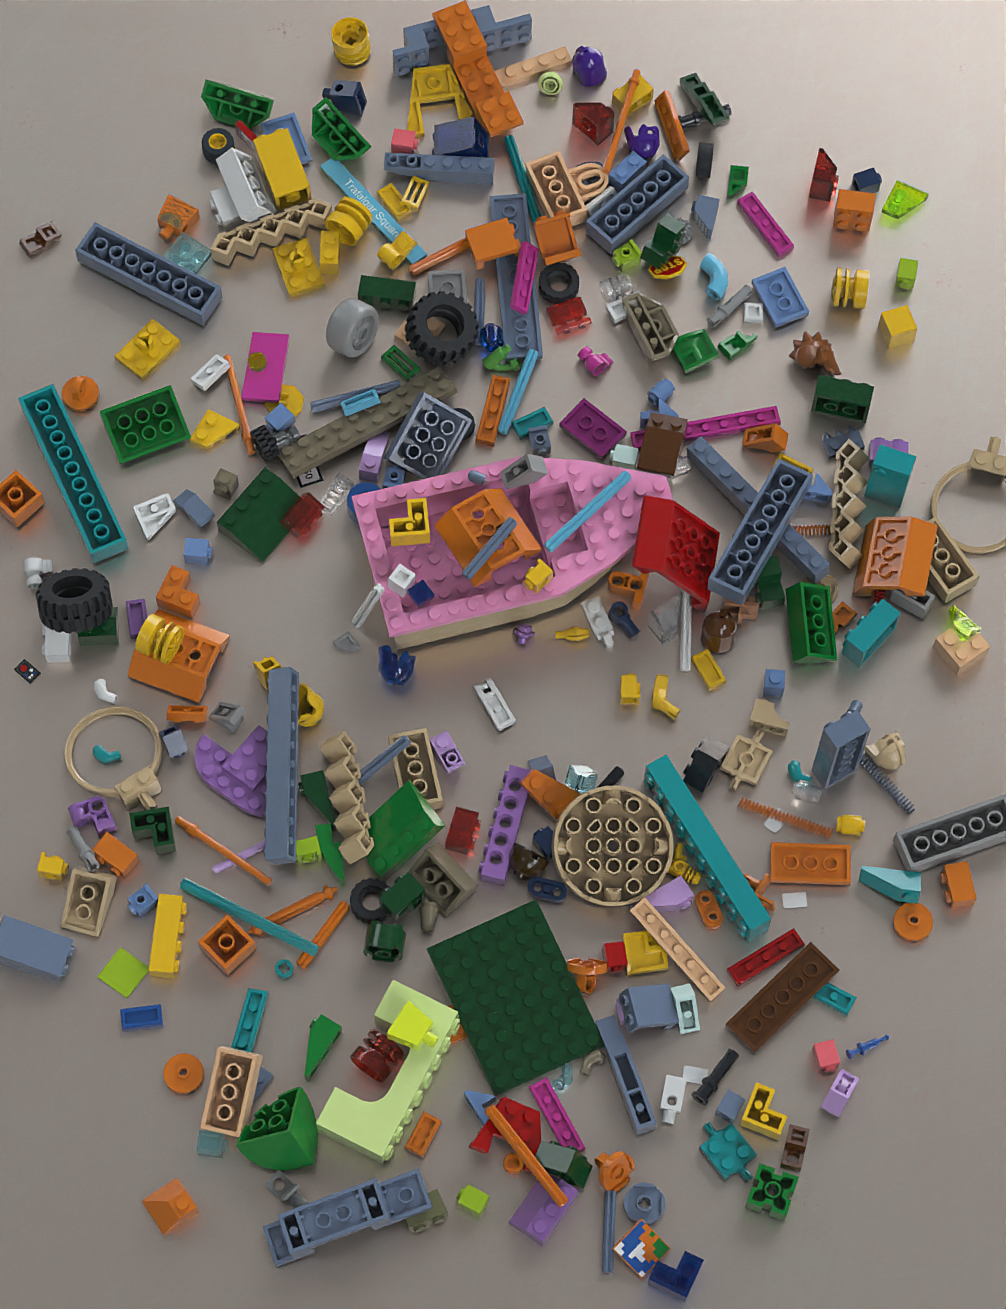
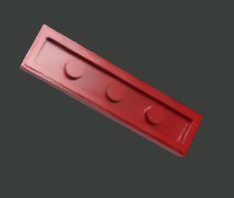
M793 928L730 966L726 971L738 987L805 946V943Z

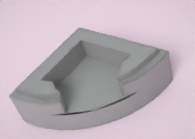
M349 631L333 641V645L342 651L351 652L360 648V645Z

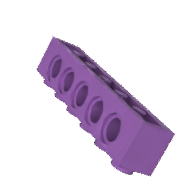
M510 765L509 771L504 772L502 782L505 783L504 789L499 791L498 800L500 805L495 807L493 818L496 819L495 824L490 825L488 837H491L489 844L486 843L483 855H486L485 861L480 862L478 873L481 874V881L502 886L505 884L510 865L509 853L516 842L529 794L519 783L531 771L529 769ZM518 786L520 790L512 791L510 787ZM507 804H513L515 808L509 810L505 806ZM502 822H508L510 826L507 828H503L500 824ZM498 840H503L505 842V845L498 846L495 844V842ZM493 858H497L501 862L499 864H492L490 861Z

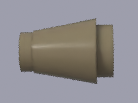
M421 902V907H419L421 931L433 932L439 908H437V903Z

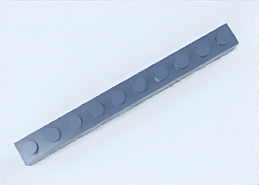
M702 436L687 447V458L746 515L758 492ZM789 524L776 547L813 584H817L829 574L830 563Z
M291 667L269 670V677L267 679L269 696H267L268 715L266 717L268 724V733L266 735L268 748L266 753L267 771L265 773L267 790L265 791L266 828L264 836L266 838V847L264 848V856L266 861L274 865L296 862L299 672Z

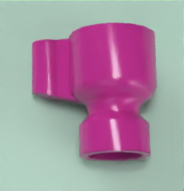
M589 346L583 347L577 355L581 361H585L586 369L593 376L600 374L605 367L613 363V360L606 353L601 355L593 354V350Z

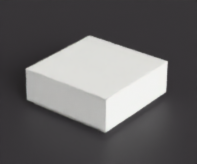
M745 303L744 322L762 323L763 304Z

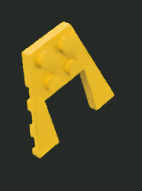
M449 64L413 69L407 130L416 131V137L425 136L420 104L455 99L460 131L478 129V123L473 117V113Z

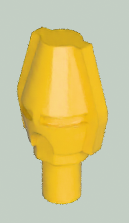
M574 626L565 629V631H555L556 639L565 638V640L578 642L590 637V629Z

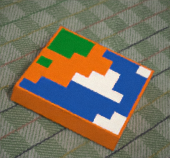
M641 1218L612 1247L614 1252L641 1279L671 1249Z

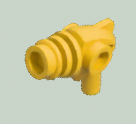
M676 843L672 862L667 873L674 875L676 878L682 876L684 881L688 879L687 882H690L692 880L691 884L698 885L703 875L699 871L695 873L696 869L693 870V866L689 868L690 864L686 862L687 857L681 855L683 844Z

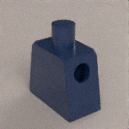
M336 80L332 88H324L322 92V97L330 99L339 111L362 117L367 100L361 82Z

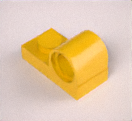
M402 231L392 244L387 243L379 249L377 257L391 270L395 271L418 243L405 231Z

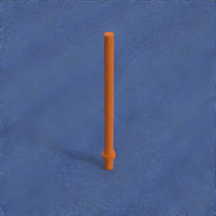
M638 69L633 70L632 77L628 80L629 87L603 167V172L606 174L610 173L635 88L639 85L640 70Z

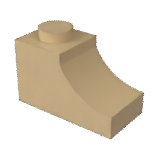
M764 698L755 699L748 727L787 736L790 723L777 715L774 710L775 703H771L770 700Z

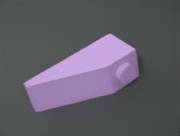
M384 431L367 441L359 466L360 480L378 483L391 432Z
M679 876L656 889L645 898L658 912L676 911L680 908L682 910L686 909L692 904L694 894L682 876ZM641 900L632 903V904L630 905L629 911H630L636 904H638Z

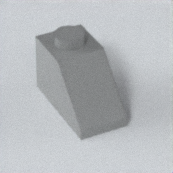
M532 454L524 455L500 471L505 489L535 483L548 474L543 457Z

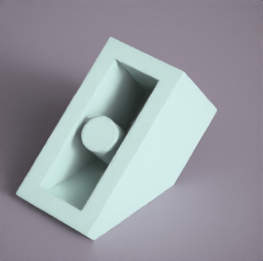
M685 984L672 987L671 992L679 1018V1023L677 1024L680 1034L700 1030L696 997L691 985Z

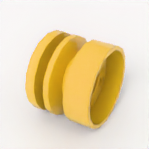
M346 17L334 24L331 29V39L336 59L347 66H356L366 61L371 54L369 31L366 23L356 17Z
M343 197L339 204L336 205L335 211H332L325 220L324 226L327 231H339L341 243L354 246L363 235V231L372 223L373 216L361 202L351 197Z
M837 267L831 290L833 306L838 307L839 300L842 299V307H846L848 299H851L852 308L865 309L868 295L869 270L857 269L854 277H850L849 268H846L845 276H842V268Z
M151 614L139 631L135 650L147 656L153 653L155 660L168 664L174 658L181 645L184 627L175 626L173 622H169L166 625L164 618Z

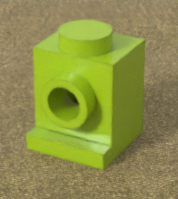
M631 239L627 244L613 251L612 261L623 272L641 262L642 252L633 239Z
M317 836L296 841V860H298V863L302 861L303 863H309L314 858L322 861Z

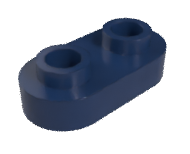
M534 877L528 882V893L534 898L560 903L567 896V888L562 882L542 877ZM539 886L541 890L535 891L534 887ZM559 891L561 894L559 896H555L553 892Z

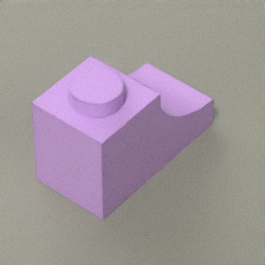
M841 1069L821 1108L839 1117L859 1078Z

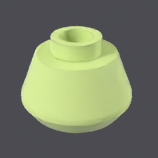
M550 71L544 73L539 78L538 86L544 94L555 95L561 91L563 81L556 72Z

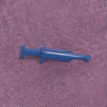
M885 1035L880 1039L874 1038L863 1044L859 1042L856 1049H847L846 1055L849 1059H853V1055L857 1053L863 1056L866 1054V1051L879 1046L880 1042L888 1040L889 1035Z

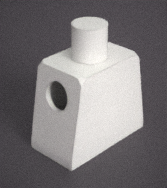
M666 1075L660 1110L664 1111L662 1122L674 1124L676 1113L680 1114L686 1078ZM669 1098L676 1100L675 1105L668 1104Z

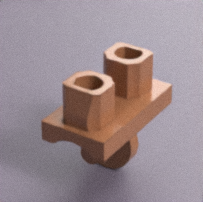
M748 596L743 605L726 598L724 599L723 609L733 618H737V624H741L742 619L757 620L759 603L756 602L755 597Z

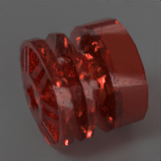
M370 1029L368 1032L369 1038L364 1037L363 1043L367 1048L358 1046L351 1054L350 1059L369 1077L384 1083L392 1073L387 1063L397 1066L399 1063L397 1059L401 1060L405 1053L394 1041L388 1039L387 1035L375 1029Z

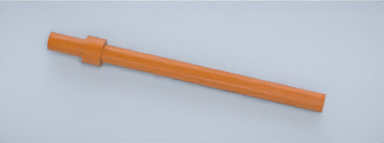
M228 354L224 356V359L231 366L227 373L243 432L241 436L246 444L248 455L255 454L253 440L251 439L231 355Z
M180 816L175 819V823L184 828L186 833L192 837L196 836L267 886L271 884L272 879L199 830V826L193 822L189 823Z

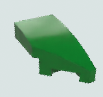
M730 166L727 197H731L747 186L749 167Z
M737 331L735 335H731L719 342L717 347L730 360L750 346L758 336L756 334H752V336L744 335L741 331Z

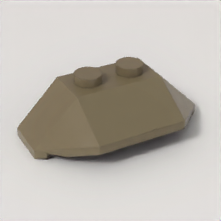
M640 292L622 298L628 324L644 355L652 361L670 355L679 334L664 305L644 296Z

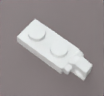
M599 596L581 602V607L594 637L598 641L602 640L606 649L613 647L614 642L611 637L614 635L613 627Z

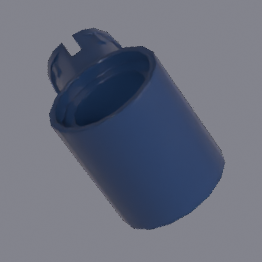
M621 601L613 603L608 612L609 619L619 626L621 625L630 638H633L634 635L636 636L640 632V629L630 619L631 616L628 613L627 605ZM614 609H620L622 611V615H616L614 613Z

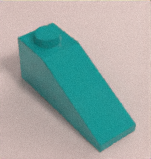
M861 866L860 882L897 901L918 903L921 893V872Z

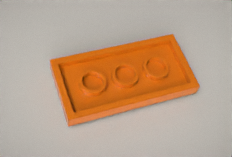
M771 842L770 882L850 885L851 845Z

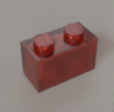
M304 493L281 519L280 523L295 537L305 536L311 530L310 525L322 517V511L325 506L311 493Z
M456 806L446 838L445 849L466 855L469 854L470 849H474L476 843L474 834L475 831L479 832L482 820H479V812Z

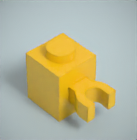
M273 656L269 658L263 657L262 661L253 662L259 682L267 691H269L267 684L269 670L281 668V665Z

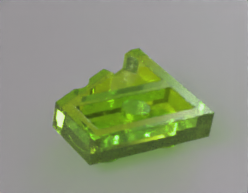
M954 605L950 608L948 612L959 634L969 637L981 631V628Z

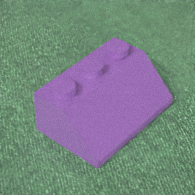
M550 1175L551 1178L566 1195L568 1202L564 1206L558 1207L540 1182L537 1181L508 1222L542 1247L578 1197V1190L553 1175Z

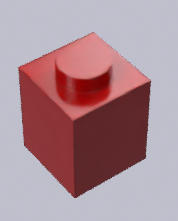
M624 941L604 943L601 951L603 960L607 963V972L612 974L622 973L628 965Z

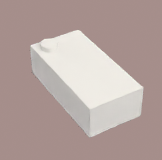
M230 148L216 159L242 220L252 224L260 221V218L273 213L274 215L278 214L252 156Z

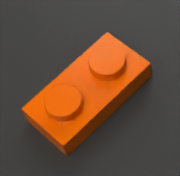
M169 705L167 720L176 723L182 721H192L194 723L206 721L208 706Z

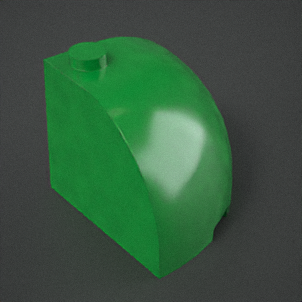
M302 1087L288 1090L278 1095V1100L271 1105L265 1104L254 1114L255 1119L250 1125L244 1126L236 1143L237 1148L247 1159L268 1169L292 1170L313 1165L318 1144V1130L313 1107Z

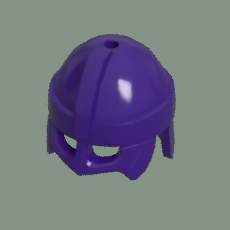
M580 46L576 49L572 59V71L578 74L580 84L591 87L603 82L607 76V68L602 53L590 46Z
M643 124L639 128L638 135H634L629 126L624 129L630 153L634 151L644 160L651 159L656 154L660 146L659 129L657 126L647 127Z

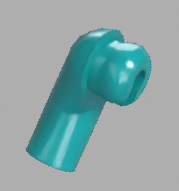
M101 745L93 747L94 757L102 763L121 759L119 750L108 752Z
M792 760L788 764V772L791 779L809 786L812 777L802 774L800 763L797 760Z

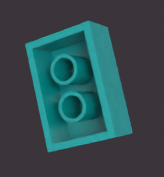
M884 599L879 603L875 602L869 609L870 613L866 617L863 615L857 622L858 626L854 630L850 629L844 636L845 641L842 644V654L859 668L897 626L901 613Z

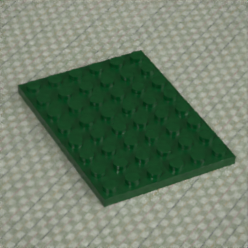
M536 899L426 949L454 1010L458 1011L460 1024L494 1096L505 1093L604 1047L600 1032L572 973L567 970V963Z

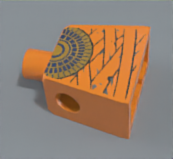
M168 194L157 218L158 226L161 228L158 234L159 237L166 241L171 235L182 238L199 221V209Z

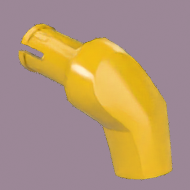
M657 674L653 686L652 707L656 711L661 710L674 720L681 710L667 701L669 675Z

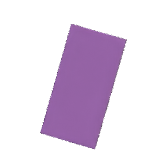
M145 599L126 601L131 639L137 638L143 623L147 619Z

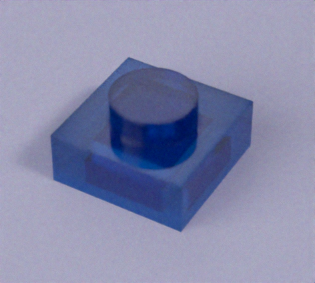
M421 580L407 590V594L418 608L435 597L424 580Z

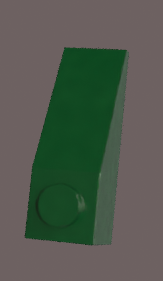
M324 771L300 775L301 782L298 783L300 794H304L305 800L326 824L331 823L332 831H337Z

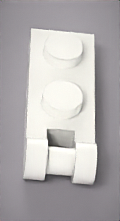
M491 677L485 679V682L473 685L474 692L479 697L498 731L516 723L513 714ZM489 689L490 692L485 694L484 691Z

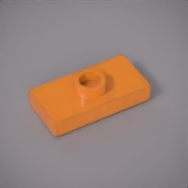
M423 1111L404 1148L423 1158L442 1120Z

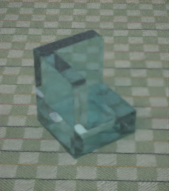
M569 765L565 783L576 792H587L595 789L598 774L586 765Z

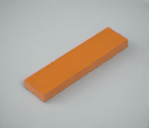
M664 90L654 102L674 160L680 161L690 152L671 94L668 90Z
M492 375L475 443L494 447L511 378Z

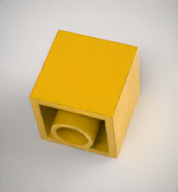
M908 305L881 312L878 327L888 349L914 341L918 328Z

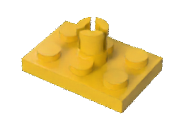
M307 238L272 248L289 297L325 287Z
M152 318L115 355V360L143 381L180 344V339Z

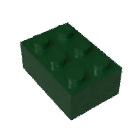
M818 375L811 412L866 423L874 386H870L867 383L851 382L848 379H836L829 375Z

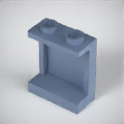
M669 984L628 987L619 994V1003L623 1010L624 1023L627 1026L628 1032H633L638 1028L662 1026L663 1029H670L679 1023Z

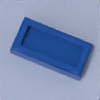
M161 1004L120 1009L123 1031L163 1026Z

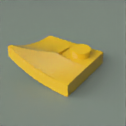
M648 931L622 934L621 937L622 941H624L628 961L625 969L626 977L663 971L669 968L666 952Z

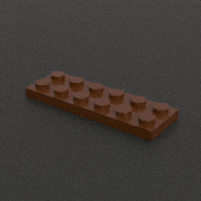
M810 942L743 1006L725 1026L755 1054L840 969Z

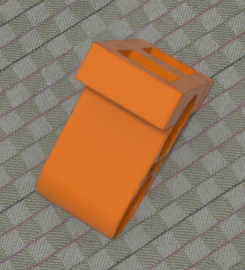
M620 571L612 572L608 579V590L612 594L633 599L632 609L640 610L649 573H641L640 576ZM619 581L621 584L615 585L612 582ZM636 585L639 589L634 590L631 586Z

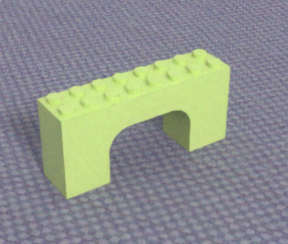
M392 980L374 1014L375 1025L388 1031L407 1001H410L432 1020L433 1028L430 1032L439 1037L438 1042L433 1048L424 1042L419 1050L410 1048L409 1054L390 1090L378 1101L366 1102L335 1087L316 1122L318 1133L381 1165L391 1160L394 1154V1144L401 1141L404 1134L402 1132L404 1125H409L411 1122L414 1106L418 1107L423 1098V1089H428L430 1086L433 1070H438L442 1062L440 1060L442 1053L446 1054L451 1045V1035L456 1036L460 1028L458 1011L395 980Z

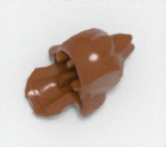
M805 331L802 341L793 340L794 350L789 354V357L795 360L803 369H808L809 366L811 369L818 364L819 366L824 365L826 371L830 374H842L835 360L834 351L831 348L832 345L828 343L827 339L822 340L820 332H817L812 337Z

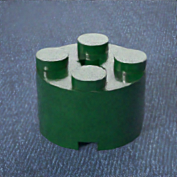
M372 921L371 925L366 929L363 954L365 956L370 954L372 955V960L392 963L395 962L396 958H399V961L402 960L406 941V932L403 930V926L398 923L389 925L383 924L380 921Z

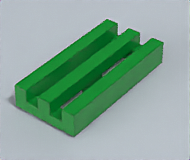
M395 345L381 356V360L407 383L411 377L413 378L416 373L420 372V367ZM392 352H395V353H396L403 361H405L413 370L411 371L401 360H399L396 356H394V355L392 354Z

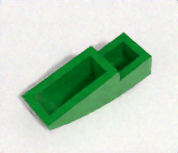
M331 823L315 825L324 862L337 882L344 886L343 859L338 849L341 841L333 842Z

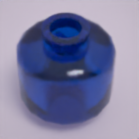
M488 323L479 331L481 347L486 351L493 352L499 346L502 347L504 345L503 330L500 326Z

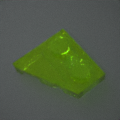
M896 181L882 208V213L899 219L926 201L929 194Z

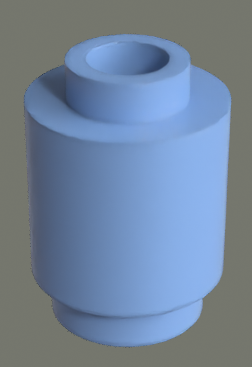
M666 378L660 380L647 392L649 402L653 405H658L659 399L665 402L673 394L675 386Z

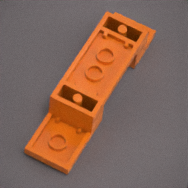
M466 0L432 13V17L447 46V58L482 131L487 130L491 138L524 125V121L510 92H504L489 61L487 44Z

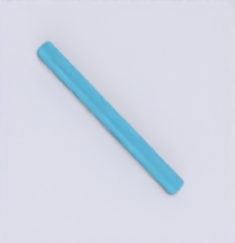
M623 471L546 541L544 547L549 552H553L631 480V475L627 471Z

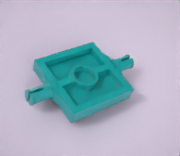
M707 1122L703 1128L710 1137L699 1147L704 1156L724 1181L737 1173H740L746 1182L751 1180L753 1176L746 1169V1166L756 1158L757 1154L732 1123L716 1131L711 1123Z

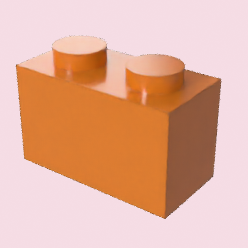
M108 832L92 849L95 854L94 857L100 865L103 866L105 864L113 875H117V877L120 875L124 879L140 861L137 853Z
M968 861L944 865L942 872H940V880L942 884H945L946 891H944L946 903L949 902L950 908L974 905L977 897Z

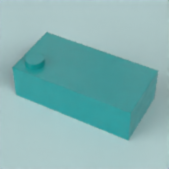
M880 444L872 465L864 497L900 508L917 456Z

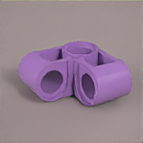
M94 796L68 807L74 826L83 827L93 822L98 837L105 835L106 832L110 833L117 830L107 804L100 796ZM96 805H103L100 810H93Z

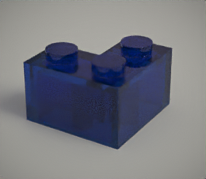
M685 1251L677 1269L657 1260L647 1284L685 1302L704 1259Z

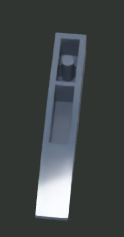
M385 153L384 159L385 171L405 176H416L421 179L440 182L494 184V158Z
M615 1015L595 1021L635 1134L639 1135L654 1130L657 1124Z

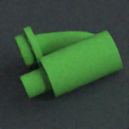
M508 344L504 347L499 346L482 360L485 367L489 370H515L518 372L522 367V363L517 358L511 359L509 361L510 364H500L501 361L508 357L507 353L511 351V347Z

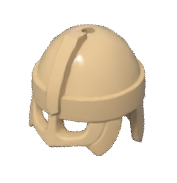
M897 730L895 733L886 734L870 746L865 745V752L873 759L877 766L887 770H894L905 763V744Z

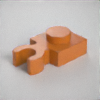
M843 601L832 612L835 636L840 626L845 629L857 616V612Z

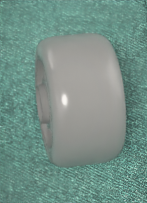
M348 298L342 301L331 314L326 327V341L329 347L347 357H358L363 354L372 344L378 330L379 317L375 308L355 298Z

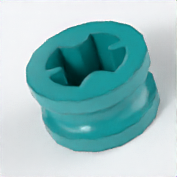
M282 959L276 963L275 972L277 976L288 978L292 975L293 965L289 960ZM282 964H287V968H290L289 972L286 971V974H282L279 969L280 966L283 967Z

